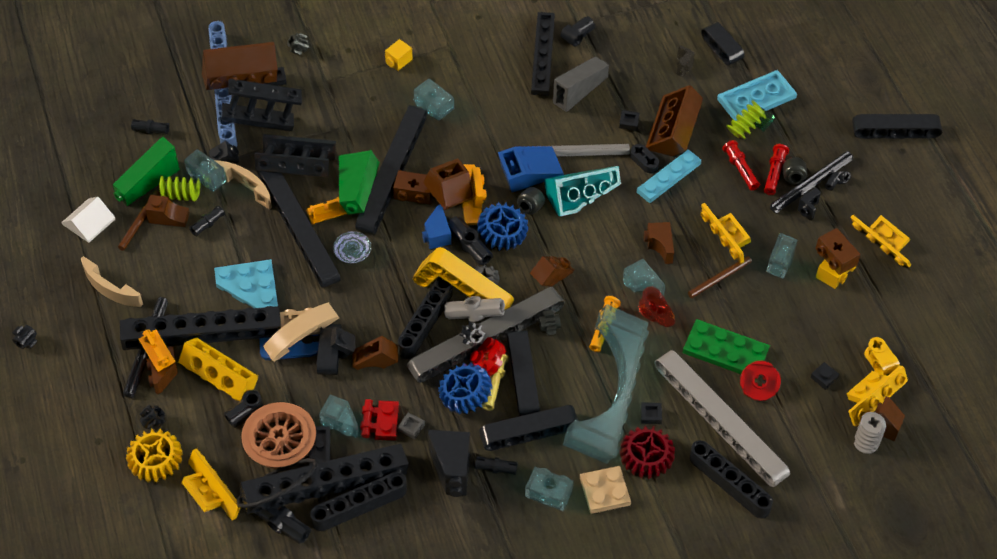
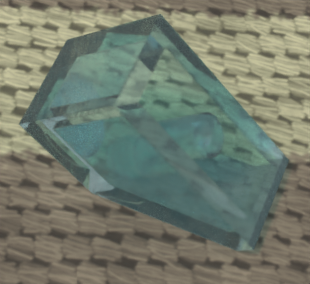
M782 233L779 234L766 272L785 278L793 261L797 239Z

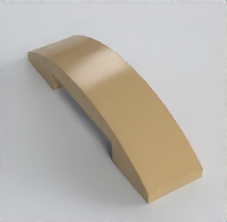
M215 160L212 162L216 176L227 183L235 179L254 192L255 200L269 210L272 208L270 194L257 176L233 163Z
M84 256L81 258L88 280L102 295L127 306L141 307L143 305L139 292L126 284L119 289L101 277L96 264Z
M329 302L319 305L287 323L263 347L272 361L275 362L290 352L289 347L320 326L323 329L339 319Z

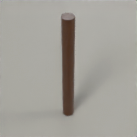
M154 190V192L152 193V195L156 196L161 195L160 192L157 190ZM147 203L118 245L120 250L124 251L146 218L145 209Z
M749 256L745 257L744 263L740 264L738 261L688 292L689 297L694 298L752 262Z

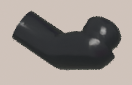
M848 171L834 172L826 182L825 188L831 191L836 184L848 182L851 174Z

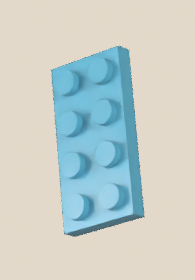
M776 70L719 94L717 100L731 118L738 121L736 116L738 114L743 116L741 110H747L746 105H752L751 100L756 102L765 112L795 99L797 93L781 73Z

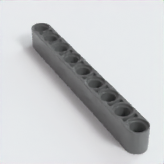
M549 287L506 309L503 316H493L479 323L482 325V332L486 334L483 335V342L476 343V347L462 343L464 338L458 334L414 357L408 362L407 368L417 382H424L470 358L471 354L484 343L487 337L502 341L507 338V332L521 331L538 322L539 317L543 316L544 311L552 310L554 313L559 311L564 306L565 301L554 287Z

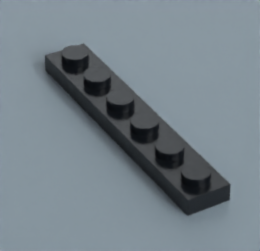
M538 12L531 95L549 96L555 13Z

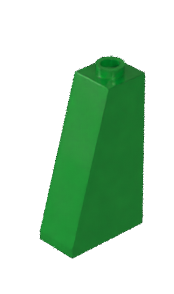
M164 137L160 138L113 184L115 198L128 206L159 185L161 176H164V180H166L169 176L178 172L180 168L175 147Z
M372 150L339 156V203L348 215L365 211L380 164Z

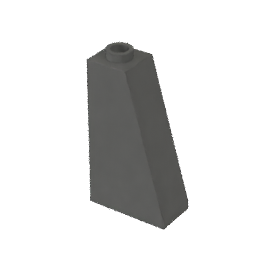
M595 56L557 77L554 80L553 104L565 112L569 111L608 77L609 65Z

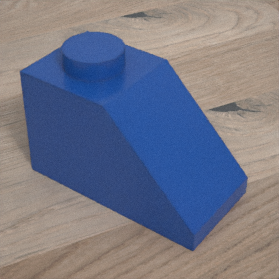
M438 205L424 223L425 231L422 232L423 241L428 243L429 249L451 245V231L443 207Z

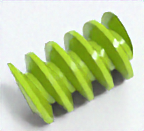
M751 100L752 105H746L747 110H741L743 116L739 114L736 116L738 121L732 120V126H726L737 138L746 139L744 133L751 134L749 128L756 129L754 123L761 124L760 117L766 119L763 109L753 100Z
M161 176L159 183L161 196L169 197L170 200L175 198L182 200L184 198L185 201H189L191 198L192 201H196L200 193V179L198 178L197 182L194 183L193 178H190L189 183H187L185 177H183L182 182H179V178L176 177L174 182H172L171 176L168 177L167 181L164 180V176Z

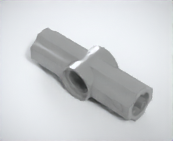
M472 296L465 301L446 302L444 313L448 319L468 318L469 321L476 322L484 317L503 316L505 304L501 298L481 299L479 296Z

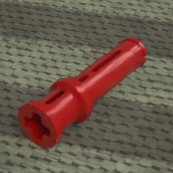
M731 140L727 142L722 150L728 154L730 163L737 167L750 190L757 189L760 183L745 161V154L738 148L737 141Z
M776 144L773 147L774 153L769 161L771 167L764 188V192L767 195H774L776 193L781 169L786 161V155L789 153V148L784 144Z

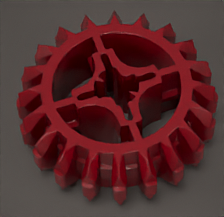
M646 425L643 427V430L638 426L635 432L630 430L628 436L625 435L623 442L620 444L621 462L626 464V470L632 469V474L639 473L640 478L647 475L648 479L651 478L652 474L657 478L660 473L665 474L667 469L671 468L675 458V447H673V441L669 440L668 434L662 435V429L657 432L654 426L650 430Z

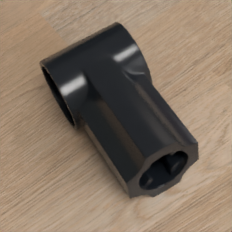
M583 17L573 26H565L560 36L573 47H576L582 42L585 35L595 29V23L591 17Z
M256 390L247 391L241 401L223 413L232 427L235 428L249 418L253 412L263 407L260 393Z

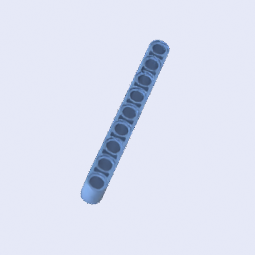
M214 21L209 25L211 49L227 47L225 27L220 21ZM228 88L214 89L220 144L227 141L237 147L235 123L221 121L222 103L230 104L232 95H228Z

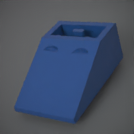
M515 146L498 152L501 167L512 193L545 182L544 179L564 175L552 146Z

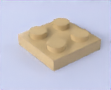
M620 466L580 474V481L590 514L631 505V499Z

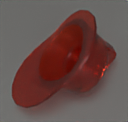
M653 286L646 287L643 291V297L639 301L641 314L646 319L653 322L656 321L662 326H673L675 315L663 294Z

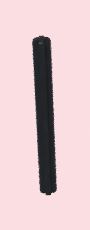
M845 151L771 203L770 209L774 213H778L849 163L853 155L849 151Z
M159 297L157 299L151 316H164L168 305L167 298ZM145 349L138 350L123 390L125 397L133 398L149 357Z

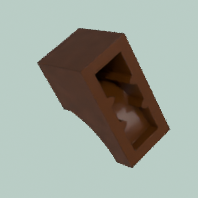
M150 195L145 209L148 221L152 224L186 227L190 214L189 208L179 206L170 201L169 197Z
M670 222L648 223L647 230L643 233L644 242H647L648 249L657 251L663 257L665 264H673L674 247Z
M383 336L356 348L353 353V367L357 370L366 367H381L384 369L398 362V345Z

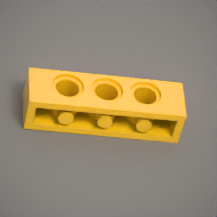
M197 337L184 343L178 363L185 366L187 370L193 371L203 380L212 383L217 389L226 392L238 401L243 399V395L247 391L254 390L258 375Z

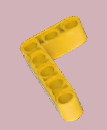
M441 247L436 248L420 264L413 276V281L422 287H427L440 276L469 297L479 296L481 299L501 298L504 300V310L510 308L514 302L512 295Z

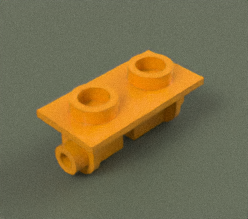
M339 197L327 201L325 204L310 205V208L306 209L311 224L347 214L339 203Z
M150 329L145 330L142 333L144 336L139 338V341L156 370L159 372L175 363L156 329L150 331Z

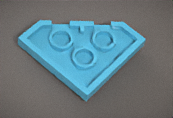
M271 259L214 268L217 288L232 294L233 298L243 304L246 303L253 308L278 306Z

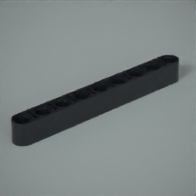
M412 105L408 106L372 185L365 211L360 213L357 218V231L372 235L376 234L394 194L393 187L398 170L404 171L425 124L427 109Z
M256 170L320 286L325 288L341 281L334 263L282 173Z

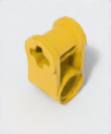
M874 337L870 339L868 347L864 352L866 359L872 365L875 372L883 375L892 373L900 366L897 357L882 338Z

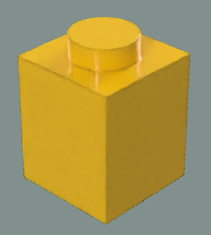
M400 39L385 50L387 65L397 71L413 60L412 47Z

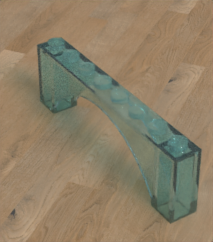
M608 304L599 312L595 329L599 330L606 339L615 357L618 369L617 394L613 404L605 413L590 420L581 422L575 420L567 428L564 446L606 464L612 458L617 457L620 449L618 442L624 433L622 427L628 417L627 407L632 401L631 391L634 389L637 381L635 375L641 366L639 359L645 350L643 343L649 334V331H647L648 322Z

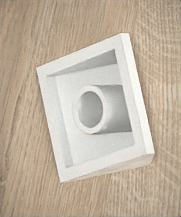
M99 197L87 199L62 221V225L89 243L115 220V217Z

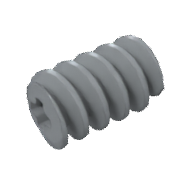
M868 412L862 416L854 442L855 447L860 452L870 454L878 449L886 429V422L880 414Z

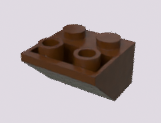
M458 158L430 168L423 183L444 210L473 199L469 171Z

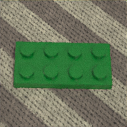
M696 319L682 353L741 374L747 365L755 361H765L770 345Z

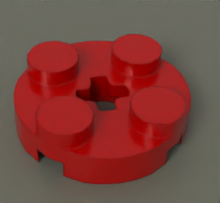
M487 337L484 343L471 354L470 360L475 366H481V369L484 368L488 375L492 376L503 363L501 357L502 354H506V348L500 341Z
M755 361L747 365L740 376V386L744 395L755 401H766L772 398L779 390L781 384L779 372L771 363L766 361ZM759 376L766 380V383L758 386V383L755 382V379H758Z

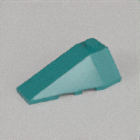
M619 166L544 179L547 198L558 216L577 213L587 204H591L595 199L605 195L621 184Z

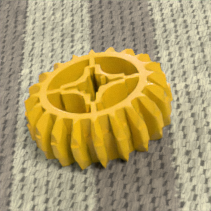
M151 429L149 434L143 431V436L136 435V441H131V447L127 448L126 460L128 468L134 476L138 475L140 480L145 478L148 483L151 479L158 482V478L161 477L166 480L167 474L173 476V470H178V464L182 462L181 456L183 452L180 442L177 441L174 435L171 436L168 431L163 434L161 429L157 433ZM166 447L170 450L169 456L165 455ZM140 455L144 456L143 463L139 462Z

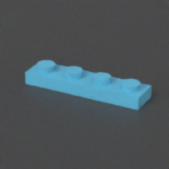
M687 150L638 187L637 193L651 203L701 164V159L690 150Z

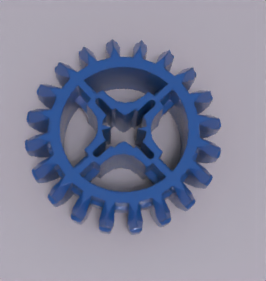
M498 202L496 206L491 204L489 208L486 207L479 216L477 225L478 233H481V239H485V245L491 243V247L497 246L499 251L502 247L507 251L509 247L514 249L516 245L520 246L528 232V222L525 219V214H520V208L515 210L514 204L509 207L507 203L502 206Z
M472 362L468 366L463 363L462 367L456 365V369H449L448 375L443 374L444 380L440 381L441 386L438 388L439 395L444 406L449 408L450 411H456L459 415L463 411L468 414L469 410L475 412L476 407L482 408V403L488 402L487 397L491 396L490 390L493 388L490 376L484 368L481 369V366H475Z

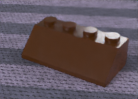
M274 42L203 50L202 77L206 90L228 88L229 79L261 84L277 82L278 68Z
M691 85L663 95L646 148L650 151L669 156L686 152L703 98Z

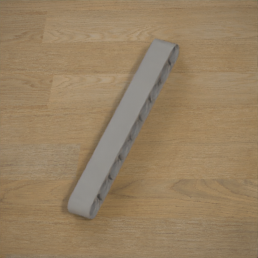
M670 350L655 360L657 370L769 486L775 487L790 475L786 464L675 351Z

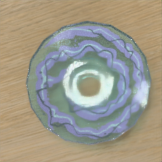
M359 232L344 233L334 243L336 257L346 263L363 261L371 251L369 238Z

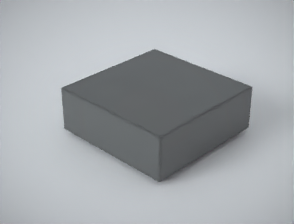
M407 413L397 427L398 432L416 439L425 426V421Z

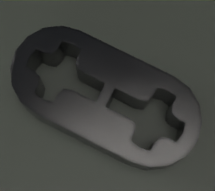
M642 144L632 146L630 152L631 159L646 173H655L659 168V159Z

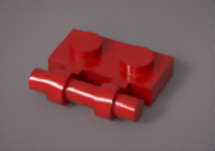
M366 399L365 405L362 407L361 436L369 438L370 432H376V440H396L399 401H379L378 407H373V401ZM371 416L377 417V423L371 422Z

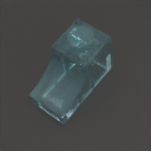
M644 259L624 268L623 282L633 292L645 291L657 299L664 296L665 284Z

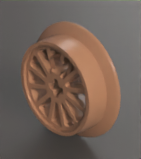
M285 402L271 403L257 409L246 420L242 429V444L246 453L254 461L268 468L278 469L302 460L309 453L315 442L316 427L311 416L303 408ZM285 421L284 426L279 425L278 422ZM275 422L276 426L273 428L268 425ZM290 423L295 424L293 427L287 430ZM265 428L269 433L262 432L261 430ZM298 430H302L301 433L294 434ZM257 437L263 438V440L256 441ZM267 447L274 448L272 451H266L265 449Z

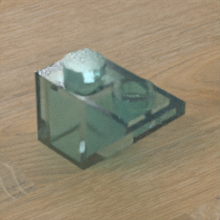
M329 395L319 413L320 423L323 426H330V429L338 430L346 436L357 438L359 435L358 424L349 402Z

